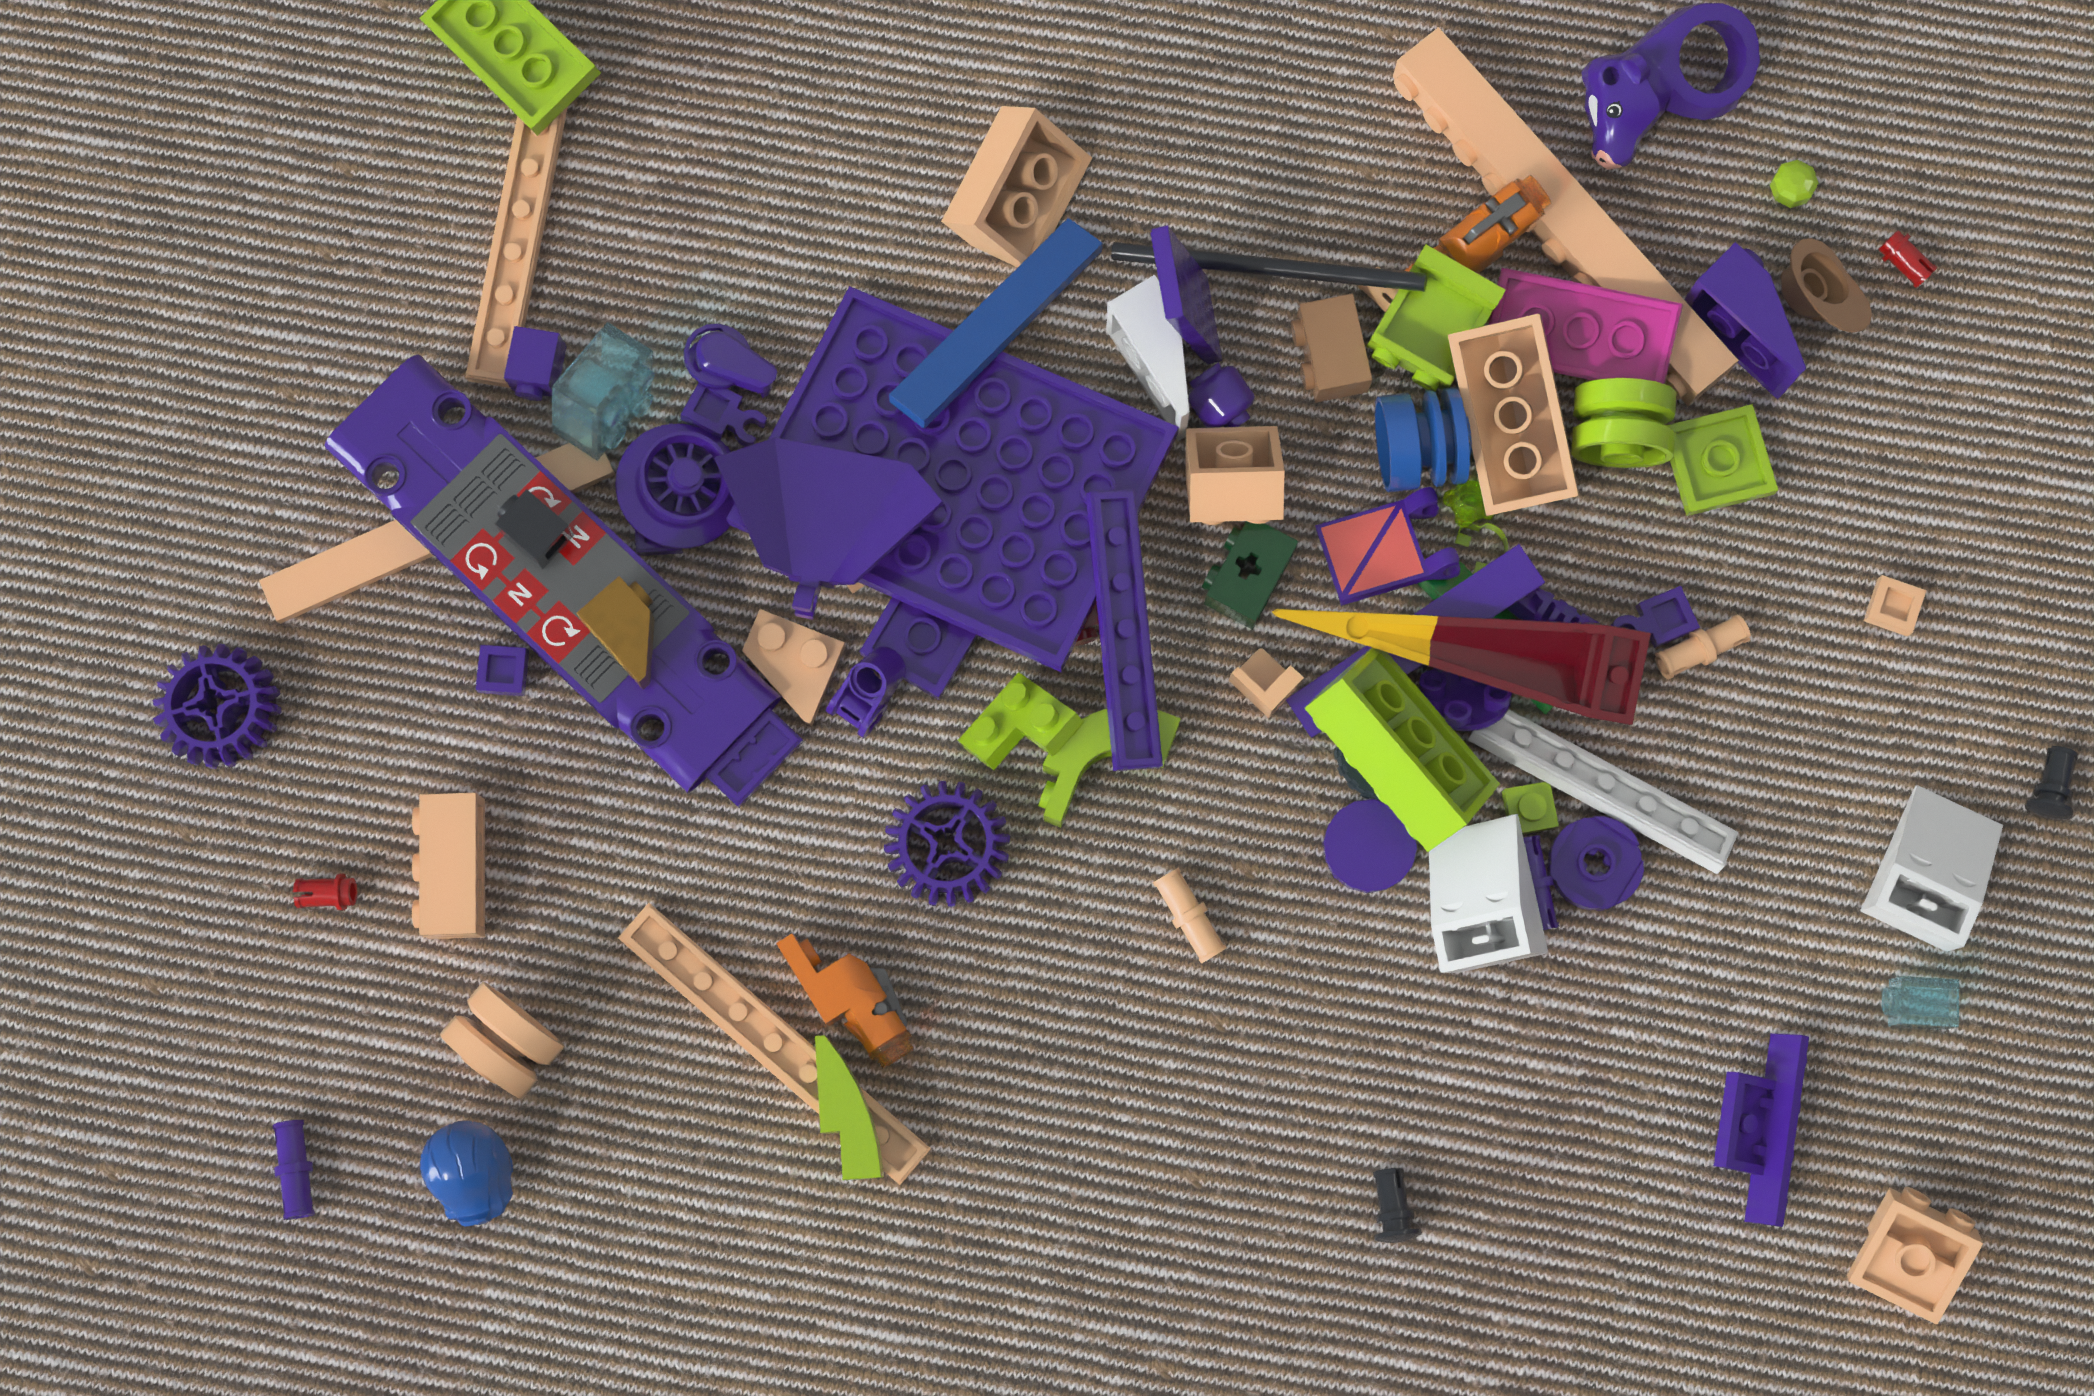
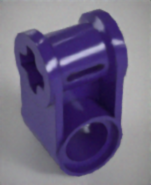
M889 647L874 649L852 667L844 683L829 702L826 712L831 716L838 714L858 729L857 734L863 739L866 738L885 714L888 702L904 677L905 663L902 657ZM872 668L880 674L882 680L874 674Z

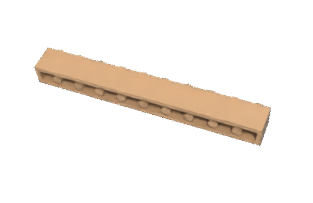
M1439 27L1397 60L1393 78L1399 93L1406 100L1411 101L1413 99L1424 111L1423 116L1430 128L1439 134L1443 132L1453 144L1455 155L1464 165H1472L1483 177V185L1490 195H1495L1512 181L1521 189L1520 196L1527 204L1531 202L1540 216V219L1532 224L1526 232L1531 231L1542 243L1541 248L1545 256L1554 265L1559 266L1561 264L1572 277V282L1683 304L1665 380V385L1671 386L1676 391V400L1681 399L1687 406L1691 405L1731 371L1739 360Z

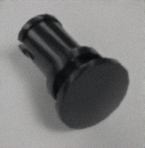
M2051 746V748L2047 749V758L2041 783L2036 784L2033 791L2037 798L2029 799L2025 803V809L2029 813L2053 821H2067L2073 818L2074 810L2066 804L2072 802L2073 797L2070 784L2075 763L2078 760V753L2062 746Z
M1389 1168L1373 1172L1380 1214L1376 1215V1221L1378 1224H1382L1383 1233L1374 1235L1375 1241L1400 1243L1422 1235L1421 1229H1411L1410 1220L1415 1217L1414 1211L1408 1209L1403 1168Z

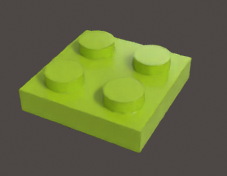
M1753 404L1667 425L1675 432L1674 455L1670 463L1686 516L1771 496L1778 491Z

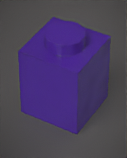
M514 326L504 379L512 391H515L516 396L532 401H541L543 396L557 398L567 348L561 335L556 332Z

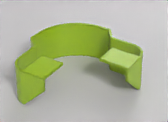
M1464 523L1457 532L1455 544L1469 547L1472 536L1460 533L1461 529L1467 528L1477 532L1483 528L1492 530L1501 538L1504 545V553L1508 550V542L1504 532L1493 524L1485 523L1482 526H1477L1471 523ZM1476 561L1473 574L1488 564Z

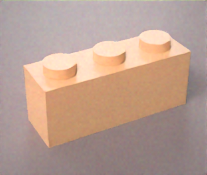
M477 793L420 794L419 807H414L412 813L413 832L415 835H419V853H415L412 858L413 879L415 882L419 881V900H414L412 904L414 928H419V935L427 939L485 937V799Z

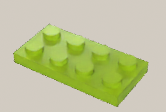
M437 0L419 18L537 136L601 74L598 68L528 0Z

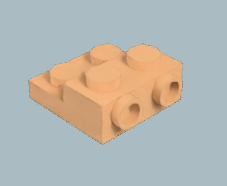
M1904 1187L1902 1193L1889 1188L1867 1227L1869 1235L1847 1273L1848 1281L1932 1323L1938 1324L1980 1251L1983 1241L1979 1231L1974 1228L1976 1222L1963 1212L1949 1208L1947 1213L1944 1214L1929 1207L1931 1200L1913 1188Z

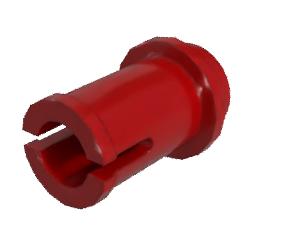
M1897 230L1878 248L1884 255L1881 259L1884 262L1889 260L1917 288L1938 267L1935 264L1933 265L1908 240L1911 237L1908 233L1904 236Z
M338 873L335 878L326 879L297 878L293 887V892L313 893L293 897L297 908L335 906L337 910L345 911L348 906H354L357 900V884L355 879L347 878L346 874Z

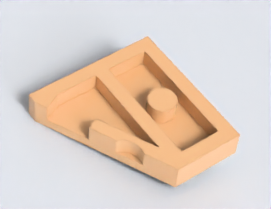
M760 609L742 652L799 715L801 720L812 727L846 645L845 642Z

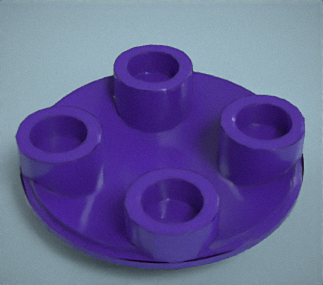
M1437 668L1424 672L1419 681V690L1453 730L1474 731L1489 727L1505 716L1512 701L1511 692Z

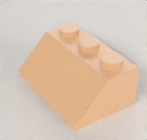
M1001 106L941 222L971 246L1018 268L1055 231L1092 157L1036 108Z

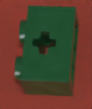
M1246 521L1244 527L1235 524L1223 546V549L1229 551L1222 567L1213 564L1201 588L1208 591L1204 605L1253 630L1293 557L1299 541L1265 523L1255 524ZM1249 562L1255 565L1254 573L1250 574L1245 580L1239 577L1240 569L1244 568Z

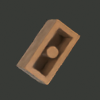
M1353 293L1299 304L1296 320H1291L1290 324L1295 347L1302 346L1306 362L1300 364L1304 389H1312L1315 403L1368 393L1373 379Z

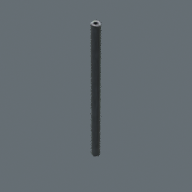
M1114 242L1112 245V260L1156 264L1153 246L1121 242ZM1187 249L1198 265L1206 270L1425 292L1427 286V273Z

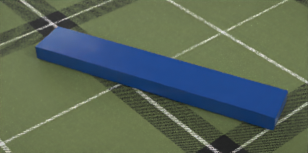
M1067 218L889 394L890 403L925 429L1102 252L1103 243L1070 218Z

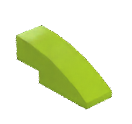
M825 1035L815 1036L820 1133H840L842 1179L884 1178L881 1149L876 1128L861 1087L845 1059L829 1038Z

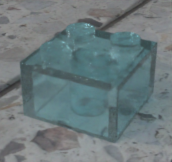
M607 322L552 386L553 432L597 461L608 448L614 450L623 440L627 431L626 426L634 416L641 418L653 401L654 396L651 394V384L655 376V372L652 371L653 351Z

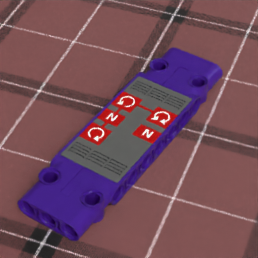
M413 355L402 363L327 438L325 448L365 485L379 501L391 510V515L599 714L617 730L620 728L687 793L697 788L707 778L705 774L769 708L773 710L781 700L782 696L741 659L731 645L722 641L714 633L715 629L695 608L490 416L485 417L469 401L465 394L452 386L421 355ZM455 407L465 409V415L458 423L447 424L444 422V416L448 410ZM389 471L399 472V479L393 487L387 489L379 488V479L383 474ZM526 489L566 522L574 534L544 569L539 567L502 535L495 525L499 519L497 513L501 506L513 495L520 497ZM618 576L628 586L636 581L653 600V603L648 606L655 619L650 684L645 689H642L577 615V612ZM722 654L730 659L727 670L717 675L707 672L705 664L708 658L712 655ZM649 720H659L664 723V733L655 741H645L640 736L641 727Z

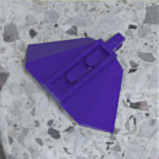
M776 437L714 457L763 566L788 576L790 581L800 582L792 603L796 617L814 620L821 587L835 589L836 585L856 584L943 505L941 498L908 462Z

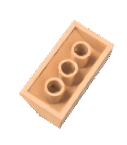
M1540 313L1449 334L1448 339L1459 391L1466 416H1468L1470 423L1472 451L1486 516L1579 496Z

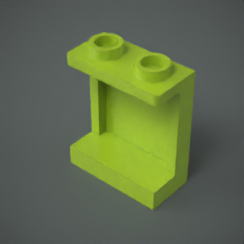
M1425 244L1409 272L1427 273L1426 291L1399 289L1366 347L1374 351L1372 358L1380 364L1394 370L1399 365L1414 374L1411 379L1417 385L1426 390L1436 392L1437 388L1442 391L1444 388H1449L1456 375L1448 335L1483 327L1506 290Z

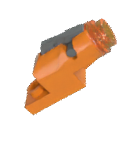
M1532 175L1527 176L1523 180L1517 178L1438 239L1439 244L1434 249L1479 274L1503 256V249L1524 234L1532 224L1545 215L1544 209L1550 206L1552 202ZM1412 264L1411 266H1409L1407 269H1405L1404 271H1408V272H1409L1410 269L1412 268L1413 264Z
M790 934L776 943L825 1024L831 1026L845 1017L847 1022L843 1025L863 1044L871 1061L877 1060L883 1069L914 1050L913 1045L909 1041L912 1035L906 1029L908 1023L885 969L869 968L867 963L849 953L820 972H817L815 966L822 961L808 939L799 942L794 934Z

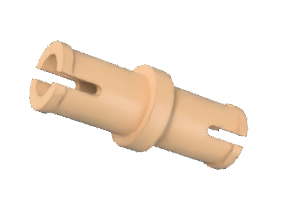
M1737 614L1706 631L1699 628L1689 634V639L1663 651L1656 652L1655 661L1661 674L1669 680L1674 675L1700 663L1706 666L1715 662L1717 655L1742 643L1749 642L1751 640V633L1745 620Z
M1179 867L1153 882L1175 917L1172 920L1173 925L1176 929L1181 927L1199 957L1200 963L1207 961L1227 948L1204 913L1208 908L1204 902L1199 904L1182 876Z

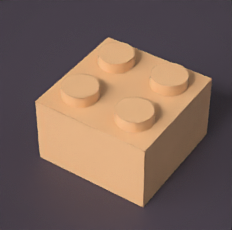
M1277 426L1186 428L1185 477L1190 522L1217 525L1224 521H1248L1262 524L1270 520L1284 519L1285 470Z

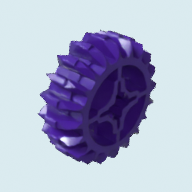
M218 644L214 653H212L207 646H199L197 660L187 652L182 653V662L185 666L181 669L172 664L167 666L168 672L174 677L170 683L165 680L157 682V686L164 690L166 694L165 697H157L152 700L154 706L165 710L153 718L156 725L166 727L160 734L162 741L166 743L174 742L172 752L175 755L182 757L187 754V762L195 766L204 760L205 766L210 769H216L221 760L228 767L236 766L237 753L246 760L253 759V752L250 748L253 743L261 748L267 747L266 739L260 736L264 729L269 732L277 731V725L268 720L269 715L282 713L280 706L269 703V701L281 694L279 688L268 685L274 678L273 673L268 669L260 670L263 663L262 660L256 656L247 659V651L240 647L235 648L230 653L228 646ZM233 672L240 674L246 682L248 690L243 692L237 689L227 690L225 683L219 679L218 673ZM199 682L197 695L187 701L190 692ZM217 699L224 700V704L217 706ZM217 707L218 714H213L210 712V709ZM248 711L243 724L238 730H235L237 718L242 713ZM193 720L199 724L207 722L209 730L215 733L217 741L197 740L189 730L187 722Z
M939 781L938 790L940 795L932 797L929 787L923 785L920 787L924 801L918 804L910 794L904 797L907 806L911 809L909 814L898 808L893 810V817L902 822V826H886V834L898 838V842L885 844L884 851L886 854L900 855L899 858L888 863V868L891 872L905 868L906 872L899 877L897 883L903 888L914 880L916 885L911 893L914 899L918 900L923 895L925 889L930 890L929 905L937 906L940 893H946L948 907L952 908L956 906L955 893L963 891L964 898L968 904L974 902V896L970 889L974 885H977L981 892L987 894L990 891V887L983 879L986 874L993 879L1000 880L1002 872L993 866L992 863L993 861L1000 863L1008 862L1009 854L996 850V846L1009 844L1010 836L1004 833L995 834L994 831L1006 825V819L1004 816H998L991 820L988 818L996 810L997 804L991 800L980 808L978 804L983 796V792L980 789L974 790L970 798L966 799L964 798L966 792L965 783L958 782L955 794L948 795L946 781ZM937 809H960L958 814H954L953 818L944 825L936 826L921 820L925 815ZM972 817L981 824L986 835V848L983 857L975 853L964 842V835ZM912 831L921 836V839L930 845V854L922 872L914 866L909 854V840ZM956 831L954 840L962 853L956 850L955 853L951 854L948 850V855L941 854L938 856L940 847L934 836L938 838L944 834L946 838L947 833L954 834ZM952 862H959L967 867L974 868L971 873L957 880L939 881L934 879L937 873H940L947 864Z

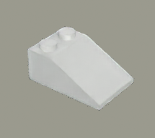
M1153 275L1107 303L1106 331L1164 421L1178 426L1176 439L1180 441L1186 437L1189 418L1182 337L1165 319L1159 281Z

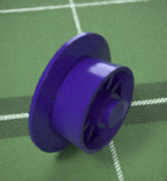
M688 424L661 425L638 436L622 455L615 478L617 501L628 523L649 541L673 549L700 547L720 537L730 527L727 517L735 503L714 457L731 452L730 449L718 437L702 428Z

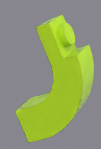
M1107 709L1082 718L1084 723L1054 756L1047 755L1043 763V772L1058 778L1056 783L1047 781L1038 804L1039 807L1045 809L1043 815L1045 822L1061 828L1083 774L1096 762L1112 757ZM1157 710L1164 767L1181 718Z

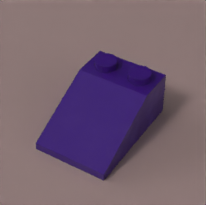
M1735 242L1697 279L1684 300L1739 360L1737 363L1778 400L1804 372L1806 366L1770 273L1764 269L1763 261L1755 252L1747 248L1743 249Z

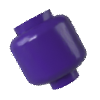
M1218 362L1189 382L1192 389L1188 393V402L1206 428H1220L1222 426L1239 427L1251 418L1246 410L1253 405L1255 396L1234 366L1222 368Z

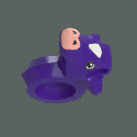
M1697 3L1681 7L1662 19L1627 51L1600 56L1590 61L1581 73L1586 87L1584 108L1593 131L1591 155L1594 161L1608 170L1624 167L1631 163L1635 157L1640 140L1654 126L1665 110L1682 117L1708 120L1719 118L1736 109L1740 97L1753 84L1760 63L1758 37L1754 25L1740 10L1724 3ZM1701 23L1713 27L1723 37L1728 50V65L1723 78L1715 88L1705 93L1694 89L1685 80L1680 68L1679 53L1684 38L1693 27Z

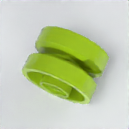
M1635 378L1598 379L1577 386L1574 392L1573 416L1583 421V423L1573 428L1571 455L1575 459L1591 465L1616 468L1650 467L1672 460L1675 432L1665 424L1674 420L1676 414V391L1671 386L1660 382Z

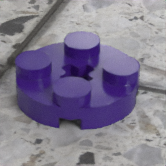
M1594 816L1570 823L1557 834L1548 854L1547 876H1552L1557 892L1570 904L1585 910L1604 911L1626 901L1636 891L1643 877L1644 860L1641 858V852L1638 847L1639 842L1627 826L1610 817ZM1599 851L1605 855L1602 863L1608 868L1605 874L1597 871L1591 875L1586 870L1588 865L1583 861L1585 854L1593 856Z

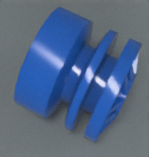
M1456 387L1443 389L1440 404L1435 391L1425 390L1422 398L1421 412H1416L1412 398L1408 393L1377 396L1375 401L1376 446L1382 481L1387 492L1418 489L1421 483L1422 467H1427L1432 483L1436 487L1444 485L1446 472H1448L1450 480L1454 485L1467 482L1472 451L1471 430L1462 397Z

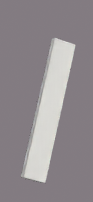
M1510 709L1497 723L1472 731L1468 741L1716 874L1725 866L1738 835L1737 831Z

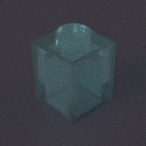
M1900 976L1889 979V987H1885L1882 993V1011L1884 1015H1888V1027L1936 1030L1959 1027V979Z

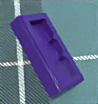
M769 708L710 768L705 776L740 808L804 741Z

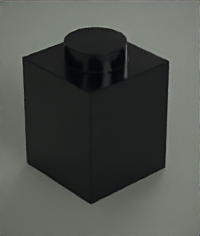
M527 489L520 497L517 495L511 496L497 513L499 519L495 525L501 534L542 569L547 566L574 536L569 525Z

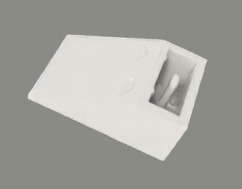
M1916 785L1864 901L1861 912L1946 952L1964 947L1983 904L2003 825Z
M1518 814L1465 826L1429 851L1431 928L1441 973H1460L1548 953Z

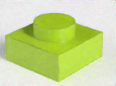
M1541 782L1506 788L1501 791L1506 816L1518 814L1522 835L1559 827L1550 784Z

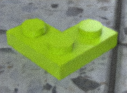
M1018 672L958 739V742L968 752L992 770H995L1024 736L1048 754L1054 756L1084 721L1075 711Z

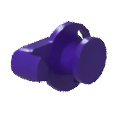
M707 324L696 329L687 339L683 352L685 367L690 375L702 385L715 389L729 388L736 385L760 393L762 398L768 396L772 391L777 376L776 367L751 350L744 336L734 328L723 324ZM707 331H714L703 335V337L698 342L694 343L693 346L690 348V344L694 341V339L697 336Z

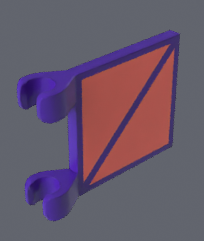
M1432 487L1419 489L1403 500L1315 525L1341 606L1427 580H1446L1455 578L1460 574V559L1455 548L1441 549L1424 560L1410 520L1428 519L1439 513L1438 498Z

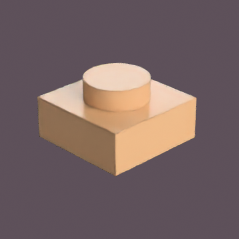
M1882 575L1876 581L1864 621L1908 637L1914 631L1926 590Z

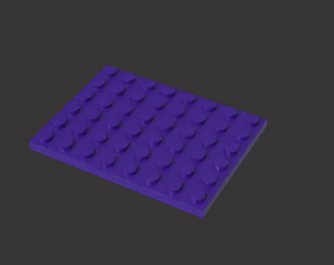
M849 286L769 439L776 437L910 463L941 498L943 505L858 582L1062 672L1096 603L1086 494L1089 491L1135 489L1137 514L1139 515L1178 435V426L1002 351L924 429L891 404L889 394L953 330ZM734 504L727 517L728 524L748 533Z

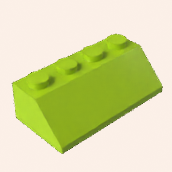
M1371 647L1328 684L1305 707V710L1313 718L1315 725L1329 736L1342 751L1349 765L1360 772L1372 786L1379 800L1390 807L1405 825L1409 835L1418 840L1427 852L1466 826L1500 785L1400 666L1385 651Z

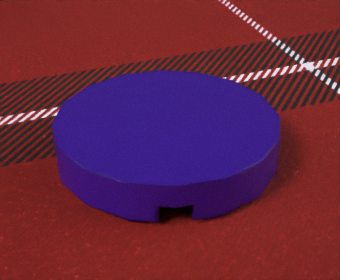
M1375 799L1354 801L1340 809L1328 824L1322 843L1325 861L1334 878L1347 888L1363 893L1384 891L1401 882L1412 868L1417 851L1416 840L1409 835L1402 821L1388 805Z

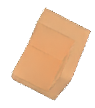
M1260 648L1241 668L1237 667L1231 673L1229 682L1262 713L1270 718L1286 699L1301 686L1304 677L1291 665L1285 670L1264 649Z

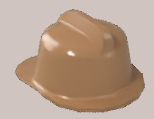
M1813 238L1802 239L1795 244L1790 254V265L1780 276L1781 291L1790 308L1797 314L1817 321L1826 320L1839 330L1851 333L1863 331L1870 324L1872 317L1869 301L1845 270L1834 251L1823 242Z

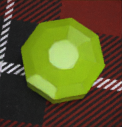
M1794 160L1781 164L1769 185L1775 201L1793 208L1807 204L1819 183L1813 167L1800 160Z

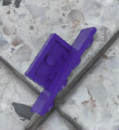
M1771 1033L1764 1078L1727 1071L1713 1166L1751 1174L1744 1222L1783 1227L1785 1210L1788 1204L1787 1195L1791 1166L1794 1159L1798 1116L1801 1109L1800 1101L1807 1064L1809 1036Z

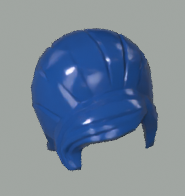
M462 1120L442 1127L427 1140L420 1157L421 1175L427 1189L444 1206L448 1219L457 1220L462 1226L466 1227L490 1222L493 1218L504 1213L513 1195L511 1173L514 1169L511 1156L504 1141L492 1128L480 1122Z

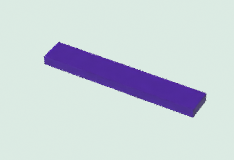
M1135 489L1089 491L1086 494L1113 771L1163 767Z
M1518 544L1413 615L1494 618L1544 585L1545 581L1520 544ZM1363 647L1286 699L1311 738H1314L1322 731L1315 725L1313 718L1305 710V707L1328 684L1371 647ZM1388 653L1406 675L1423 665L1422 663Z

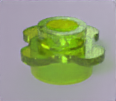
M1468 480L1464 484H1458L1455 490H1448L1444 493L1443 503L1452 509L1455 514L1454 521L1461 527H1470L1477 520L1482 518L1490 520L1496 515L1486 516L1478 481Z

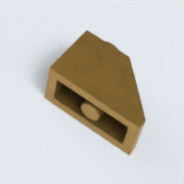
M618 576L577 612V615L642 689H645L650 684L655 619L648 606L653 603V600L636 581L628 586Z

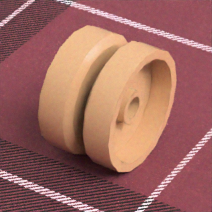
M482 982L467 1000L470 1010L482 1021V1026L468 1017L455 1015L440 1033V1036L477 1073L513 1096L523 1099L538 1080L533 1068L520 1056H527L541 1065H551L565 1046L552 1032L524 1009L491 985Z

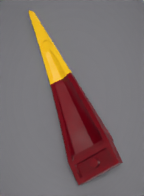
M1276 609L1272 611L1276 617L1582 716L1633 725L1651 633L1588 622Z

